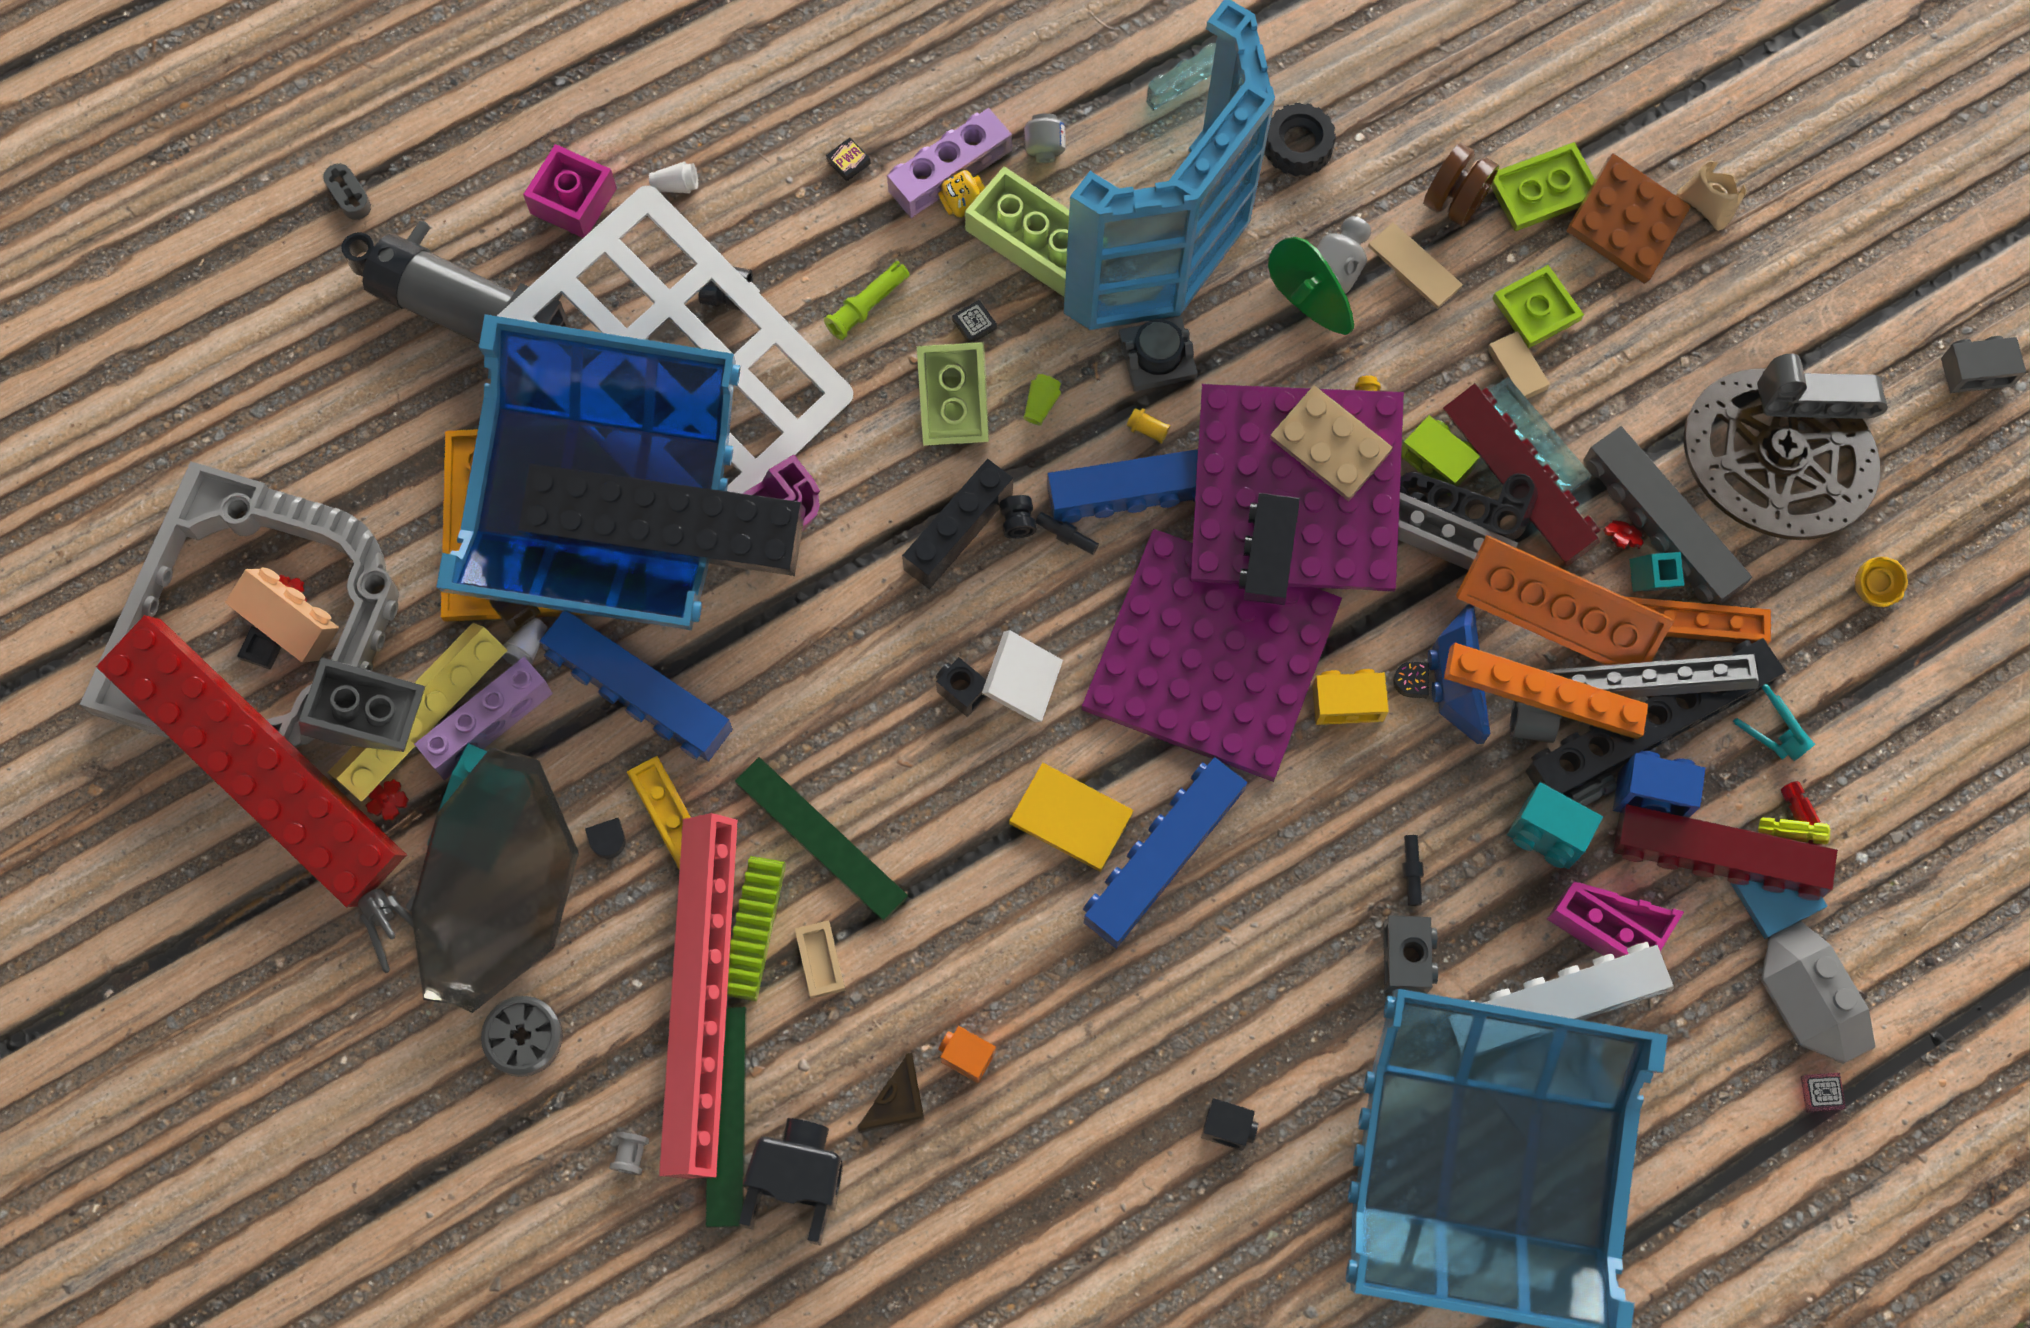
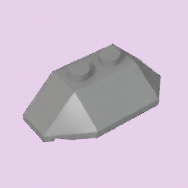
M1801 921L1770 936L1767 943L1768 948L1761 982L1798 1045L1833 1058L1842 1064L1875 1048L1869 1008L1832 946Z

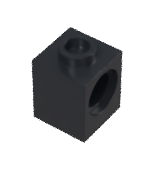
M960 657L953 664L946 663L936 675L938 679L936 681L937 693L966 717L987 697L982 694L986 679ZM957 680H965L970 684L967 689L962 691L955 690L951 686Z
M1213 1098L1208 1109L1201 1138L1242 1151L1247 1142L1253 1144L1259 1125L1258 1122L1253 1121L1255 1111Z

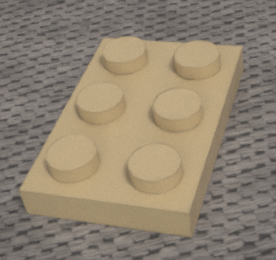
M1315 385L1270 435V439L1347 501H1350L1393 450L1390 444Z

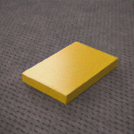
M1042 762L1009 820V824L1101 872L1132 817L1134 810Z

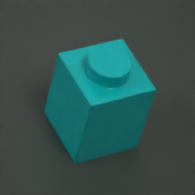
M1681 552L1648 554L1629 559L1633 592L1665 590L1684 586Z

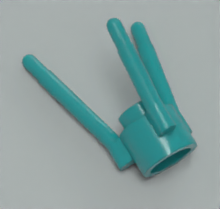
M1764 684L1762 686L1763 691L1789 727L1778 738L1782 744L1778 745L1738 718H1735L1733 723L1772 749L1781 760L1788 755L1793 761H1796L1809 751L1815 743L1801 728L1779 695H1775L1769 685Z

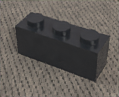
M1259 493L1258 503H1251L1248 523L1254 524L1253 536L1246 535L1243 556L1250 557L1248 569L1241 568L1238 588L1245 590L1244 600L1285 605L1300 498Z

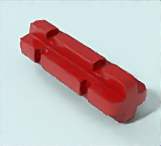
M1794 781L1781 788L1786 802L1790 801L1791 803L1789 808L1796 821L1809 822V825L1814 826V823L1821 822L1808 797L1804 798L1803 794L1805 791L1800 782ZM1809 840L1808 842L1809 844H1814L1818 846L1822 845L1813 843V840Z

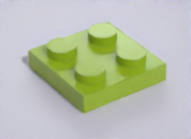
M1549 265L1495 292L1492 298L1514 331L1519 332L1528 349L1580 322L1584 316Z

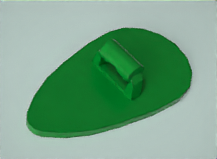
M1299 237L1285 238L1277 243L1269 254L1268 262L1270 277L1276 288L1294 306L1320 326L1342 335L1351 333L1354 330V319L1349 301L1338 279L1318 249L1309 241Z

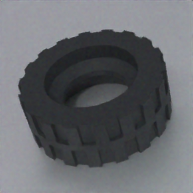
M1288 104L1283 109H1278L1270 121L1265 146L1267 159L1272 162L1276 169L1282 170L1281 172L1285 174L1289 173L1299 177V175L1308 176L1313 172L1317 173L1321 170V167L1327 165L1332 155L1336 140L1334 123L1332 124L1328 114L1326 115L1319 107H1313L1312 104ZM1294 127L1306 128L1313 133L1315 145L1307 152L1293 151L1285 144L1284 136L1286 132Z

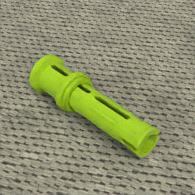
M895 261L860 294L844 300V306L833 315L828 314L824 318V323L828 330L839 340H844L848 336L847 332L858 322L863 323L867 320L868 312L910 276L907 268L903 264L900 265L899 261Z

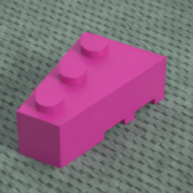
M1574 881L1563 892L1547 920L1603 956L1613 954L1616 959L1628 955V948L1644 942H1648L1649 947L1658 945L1661 951L1684 911L1677 909L1669 910L1651 905V902L1636 901L1618 896V893Z

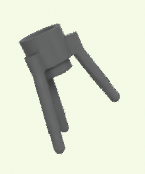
M374 889L359 899L358 907L363 913L360 918L367 927L383 972L388 973L390 968L375 926H381L389 939H394L395 933L388 922L394 916L393 910L436 948L441 946V942L406 911L394 895L387 897L382 889Z

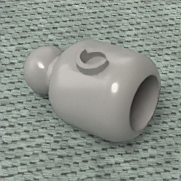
M1350 216L1343 222L1341 234H1327L1316 247L1329 264L1345 294L1353 287L1367 262L1366 253L1360 245L1371 236V226L1356 216Z

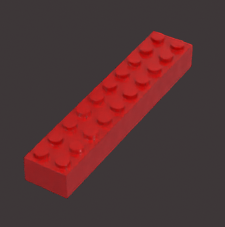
M144 615L96 666L345 907H358L359 899L366 893L376 889L407 856L398 845L161 619Z

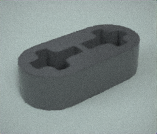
M344 164L330 165L325 170L323 179L343 213L353 220L366 217L371 210V203L365 190L350 168ZM340 176L344 179L346 186L341 188L339 183L335 181L336 177ZM353 195L360 205L354 207L348 198Z

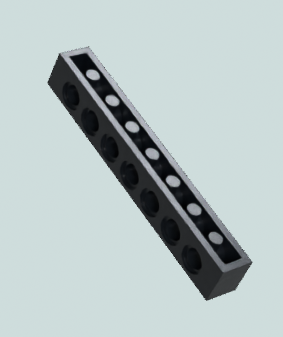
M1764 638L1754 643L1746 640L1731 650L1733 654L1730 656L1754 654L1759 679L1758 688L1717 691V693L1701 692L1646 696L1648 700L1644 703L1648 704L1647 713L1655 714L1660 719L1661 724L1652 723L1646 716L1644 735L1638 740L1634 738L1626 740L1618 733L1590 725L1589 729L1591 731L1581 736L1578 732L1567 736L1560 742L1561 747L1551 752L1549 748H1545L1531 757L1533 762L1525 772L1535 788L1541 782L1567 796L1570 792L1592 780L1595 781L1597 777L1625 765L1635 753L1651 751L1763 690L1762 686L1764 684L1770 686L1776 683L1786 671ZM1676 698L1684 699L1688 703L1689 709L1680 707L1676 702ZM1589 744L1598 745L1603 751V756L1593 754ZM1560 760L1570 761L1574 766V771L1564 770Z

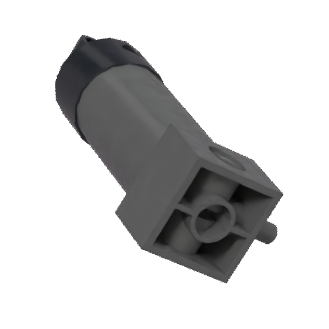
M425 221L418 222L408 239H404L396 234H387L375 245L369 235L356 232L348 235L343 240L341 245L342 253L352 271L359 276H363L362 283L366 292L398 308L407 309L478 344L480 343L484 315L497 316L529 287L520 283L515 292L432 254L430 249L420 245L430 230L429 224ZM366 252L363 256L357 257L360 253ZM562 293L534 317L538 323L570 328L561 301H559ZM526 344L520 350H517L531 365L539 358ZM508 354V369L534 381Z

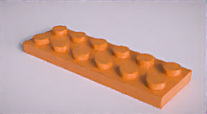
M1486 535L1456 594V597L1464 602L1604 665L1652 662L1673 623V620L1668 616L1489 535Z

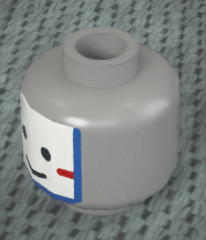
M1048 113L1036 114L1032 116L1031 121L1027 122L1024 127L1025 151L1027 154L1036 157V161L1039 163L1054 162L1055 157L1065 151V125L1057 119L1056 115Z

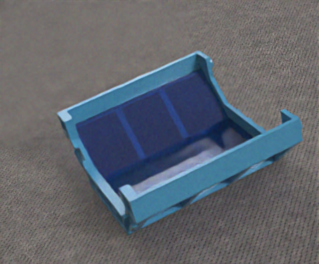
M485 314L479 349L484 355V368H488V379H491V384H484V398L461 529L457 537V542L462 543L459 551L452 550L450 554L442 553L436 588L444 593L692 630L694 622L699 623L702 609L700 598L709 564L528 538L518 531L530 463L727 491L728 479L723 478L725 465L731 466L733 457V446L728 445L734 385L738 386L741 365H736L734 354Z

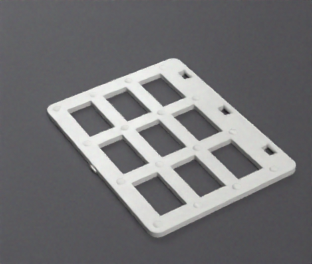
M642 186L497 315L499 317L537 322L534 317L562 293L601 333L646 340L669 319L697 348L732 353L685 306L695 294L712 281L760 329L734 354L736 365H741L739 383L736 387L782 433L757 458L729 433L728 445L733 446L731 464L740 474L728 485L727 492L742 494L762 482L769 469L793 454L796 455L846 408L853 398L852 387L761 296L760 290L752 282L749 283L652 186ZM646 216L696 264L671 289L620 240ZM604 254L654 303L628 328L577 279ZM509 335L508 354L564 411L570 412L572 356L557 342ZM525 344L539 357L534 361L533 365L517 351ZM774 345L824 394L798 419L749 370ZM603 350L583 368L581 414L636 422L599 383L626 358L646 378L647 357ZM658 361L657 390L676 409L657 426L684 430L691 423L701 433L717 435L718 420L707 408L720 396L722 368H718L691 394ZM580 425L631 478H635L642 435L612 430L613 432L605 439L594 427ZM653 437L646 480L702 488L664 450L672 440Z

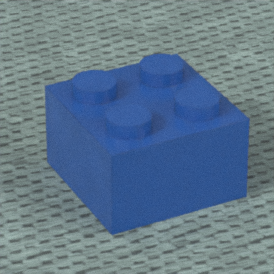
M1651 751L1635 753L1618 772L1613 811L1621 812L1625 805L1628 804L1690 818L1701 805L1706 767L1696 766L1695 762L1689 759L1678 758L1674 759V761L1660 758L1658 753Z

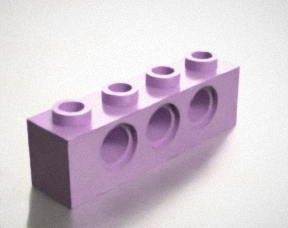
M989 108L980 114L975 113L967 119L965 124L956 130H949L932 146L920 149L915 157L905 164L896 165L887 175L888 192L912 218L940 199L938 192L941 191L942 182L962 170H967L972 176H975L1011 152L1012 134ZM976 142L978 145H969L968 143ZM945 159L954 160L952 162H943ZM919 176H927L928 178H926V179H918L917 177H919Z
M523 657L414 743V745L442 779L446 780L452 775L468 743L481 749L486 748L553 693L543 677Z

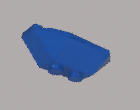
M1467 604L1437 638L1432 650L1428 651L1429 669L1434 670L1436 681L1432 682L1431 691L1433 702H1438L1439 713L1476 744H1484L1491 734L1485 691L1444 679L1449 649L1454 643L1480 650L1475 606Z

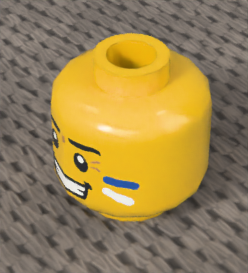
M962 170L942 182L941 191L938 192V195L948 215L954 213L956 217L963 218L965 217L966 209L984 190L985 186L979 175L973 177L969 171Z

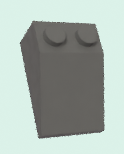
M321 657L299 719L300 733L303 736L338 745L404 752L425 686Z

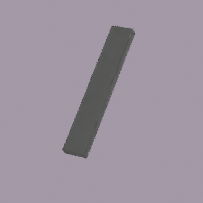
M1754 654L1543 670L1628 698L1756 689L1759 686Z

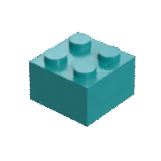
M1539 782L1525 800L1507 836L1513 838V842L1518 847L1527 851H1532L1533 849L1544 855V859L1549 864L1557 868L1565 867L1570 869L1585 853L1603 816Z

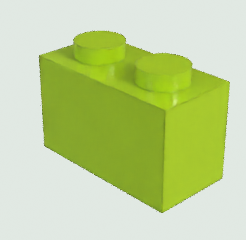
M1430 415L1404 441L1401 457L1423 475L1457 487L1475 469L1480 458L1476 449L1469 442L1461 441L1451 433L1450 428L1444 422L1435 420Z

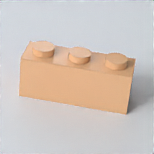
M264 567L261 569H245L225 603L300 662L319 661L339 630V627L330 621L331 616L326 611L312 607L304 601L305 596L300 591L282 584L279 581L280 577L272 570Z

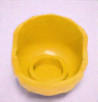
M1884 556L1875 557L1864 562L1859 567L1854 578L1857 594L1862 601L1874 607H1888L1903 599L1908 585L1907 573L1897 560Z

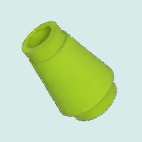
M1037 374L1036 379L1031 380L1023 418L1029 423L1042 425L1043 420H1045L1061 395L1059 390L1061 383L1050 376Z

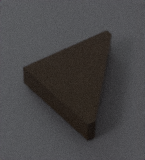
M912 1053L905 1055L893 1076L875 1099L874 1104L861 1123L858 1124L859 1133L925 1120Z

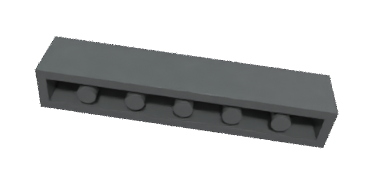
M1622 426L1590 447L1583 459L1590 474L1602 481L1607 487L1610 497L1615 502H1620L1628 512L1632 523L1644 530L1650 537L1652 546L1658 552H1681L1683 577L1692 586L1700 602L1721 605L1745 587L1752 578L1750 573Z

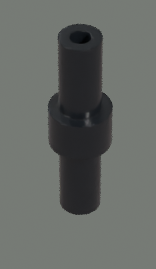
M1040 512L1036 518V524L1057 535V540L1066 545L1072 543L1091 555H1094L1099 543L1077 532L1078 528L1068 522L1063 524L1043 512Z
M1405 835L1406 863H1402L1403 878L1407 879L1408 906L1422 905L1421 878L1424 877L1423 862L1419 860L1418 835Z

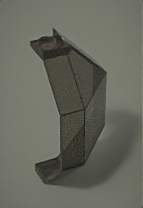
M490 748L436 814L411 908L423 1000L456 1004L473 1013L554 949L579 851L539 760L519 753Z

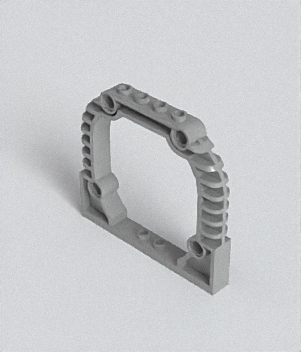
M190 461L100 661L144 615L153 617L156 614L159 606L158 599L163 588L172 579V568L186 537L201 540L210 534L231 528L239 536H249L256 533L260 527H266L331 546L348 555L354 565L348 577L347 590L355 604L331 660L365 670H373L372 661L376 651H380L384 645L386 638L385 630L388 622L395 618L398 611L399 591L386 572L385 559L375 536L367 526L353 515L338 508L269 489L265 483ZM247 511L242 518L236 519L240 512ZM385 585L380 593L372 594L376 586ZM96 667L80 702L84 709L91 715L168 738L148 716ZM312 684L301 691L295 700L291 712L267 719L295 748L303 744L307 745L314 740V738L301 735L299 719Z

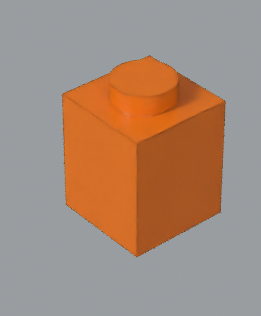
M959 1025L954 1034L950 1031L947 1032L938 1049L942 1052L941 1063L978 1084L996 1054V1046Z

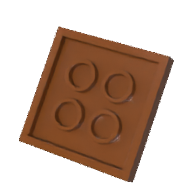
M1613 153L1607 158L1566 231L1645 284L1653 276L1691 206Z

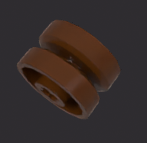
M1462 143L1457 144L1446 158L1433 179L1423 201L1424 206L1436 213L1444 210L1450 204L1448 220L1460 227L1465 226L1480 207L1499 170V164L1486 157L1477 161L1472 167L1475 160V152Z

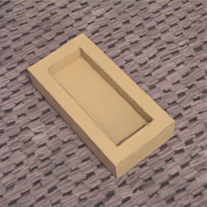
M1518 331L1489 344L1487 349L1519 402L1548 389L1550 386L1549 381Z
M829 920L795 928L810 998L814 999L846 991Z

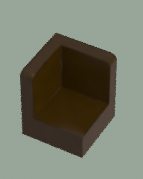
M513 573L506 576L510 586L503 591L528 594ZM490 600L491 606L512 633L541 614L536 606Z

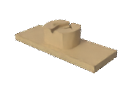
M1394 222L1368 244V247L1395 271V275L1405 282L1404 284L1411 290L1416 289L1437 309L1463 286L1458 279Z

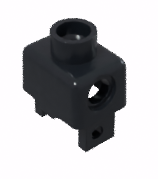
M787 1118L782 1140L768 1136L760 1137L757 1140L742 1184L747 1193L739 1221L740 1226L753 1230L762 1195L774 1197L778 1201L790 1204L800 1203L815 1207L807 1240L811 1244L821 1246L829 1211H836L843 1172V1163L839 1155L833 1151L824 1150L829 1132L828 1127L806 1120Z

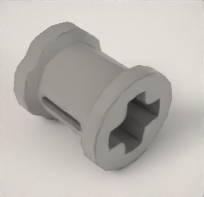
M618 1132L616 1137L619 1139L615 1161L610 1163L609 1169L626 1174L642 1175V1169L640 1168L644 1146L649 1144L650 1139L637 1134Z

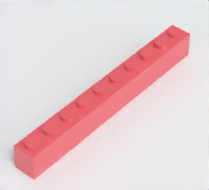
M714 813L683 819L659 1171V1176L681 1179L716 1177L738 820Z

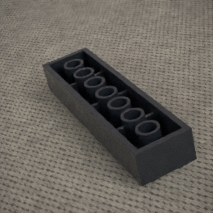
M530 463L518 531L526 537L795 576L806 509L798 501Z

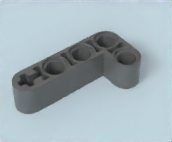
M1783 354L1774 358L1757 382L1763 412L1767 416L1867 419L1878 417L1888 409L1881 379L1877 375L1804 373L1801 359L1796 354Z

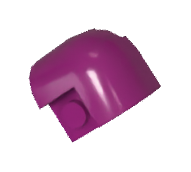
M794 454L769 469L762 482L742 493L801 502L806 509L802 532L814 521L820 507V489L813 477Z

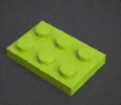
M1573 142L1498 170L1491 188L1516 232L1579 208L1595 178L1577 145Z

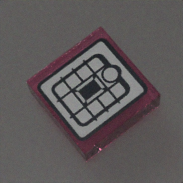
M1840 1073L1801 1076L1806 1113L1842 1111L1846 1109Z

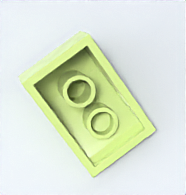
M984 342L917 346L923 446L989 442Z

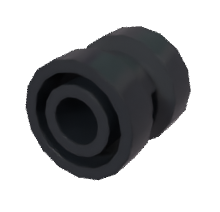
M1014 495L1000 501V513L1005 517V522L1002 525L1005 537L1019 539L1036 533V521L1031 517V512L1033 511L1031 497L1027 495Z

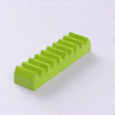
M750 856L748 859L745 883L742 886V897L739 900L736 924L733 927V938L730 941L727 996L752 1001H757L786 868L784 861Z

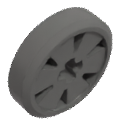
M516 996L499 1003L488 1014L481 1031L482 1048L490 1063L501 1072L516 1077L531 1076L546 1069L557 1057L563 1038L562 1026L556 1013L545 1002L530 996ZM524 1027L527 1033L531 1034L530 1039H525L524 1045H520L516 1039H513L514 1033H519V1028Z

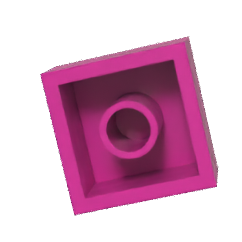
M555 144L523 196L530 214L584 238L592 230L617 187L610 168Z

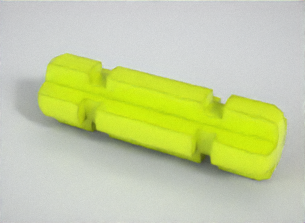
M1763 817L1760 819L1758 833L1808 843L1809 840H1813V843L1828 844L1830 840V826L1823 823H1814V826L1809 825V822L1780 819V822H1776L1775 818Z

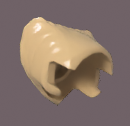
M1710 161L1702 166L1685 185L1678 189L1676 196L1701 212L1718 231L1723 230L1733 219L1746 194L1747 188L1743 184L1740 191L1737 192L1734 174L1714 173L1713 170L1718 163Z

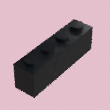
M987 459L902 555L904 571L930 590L998 512L1000 501L1013 494V477Z

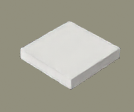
M1011 630L1004 631L982 694L1034 722H1041L1063 660Z

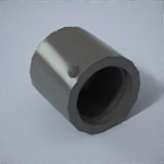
M1513 701L1510 716V737L1554 743L1559 729L1560 715Z

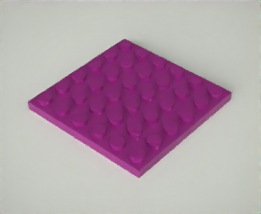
M1202 384L1191 582L1239 584L1241 568L1248 569L1250 557L1243 556L1246 535L1253 536L1254 524L1248 523L1251 503H1258L1259 493L1300 498L1288 580L1289 587L1395 592L1404 392L1320 389L1393 447L1388 457L1350 501H1347L1270 439L1273 431L1311 388Z
M1153 529L1081 710L1211 759L1215 757L1224 764L1274 782L1342 597L1317 588L1288 586L1285 605L1244 600L1245 590L1238 589L1239 584L1191 582L1193 543Z

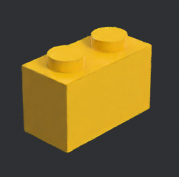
M1361 669L1355 671L1354 674H1341L1340 671L1330 670L1316 675L1312 685L1316 725L1384 722L1389 712L1385 672L1375 673L1373 669Z

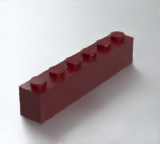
M1474 383L1443 407L1446 415L1465 439L1476 449L1481 459L1503 486L1511 475L1517 473L1526 474L1532 479L1537 487L1538 497L1529 519L1568 567L1600 543L1599 537L1596 534L1601 530L1589 515L1583 519L1575 509L1580 504L1568 489L1562 492L1555 484L1559 478L1548 464L1542 467L1535 459L1538 451L1527 438L1521 441L1514 431L1518 426L1507 413L1501 416L1495 409L1494 405L1498 402L1486 387L1480 390ZM1526 484L1517 485L1513 490L1512 496L1518 499L1524 498L1529 493L1530 487Z
M1628 804L1619 813L1613 853L1621 854L1622 858L1628 861L1642 862L1643 860L1657 862V866L1669 870H1676L1679 867L1692 870L1694 875L1700 877L1718 875L1727 877L1728 882L1737 885H1747L1749 881L1763 883L1762 888L1769 892L1781 893L1784 892V889L1798 891V897L1806 900H1819L1820 897H1825L1833 890L1838 852L1837 849Z

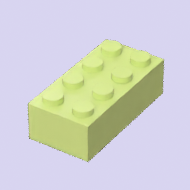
M1003 166L966 209L965 230L1065 297L1069 209ZM1104 233L1103 249H1106L1107 234Z

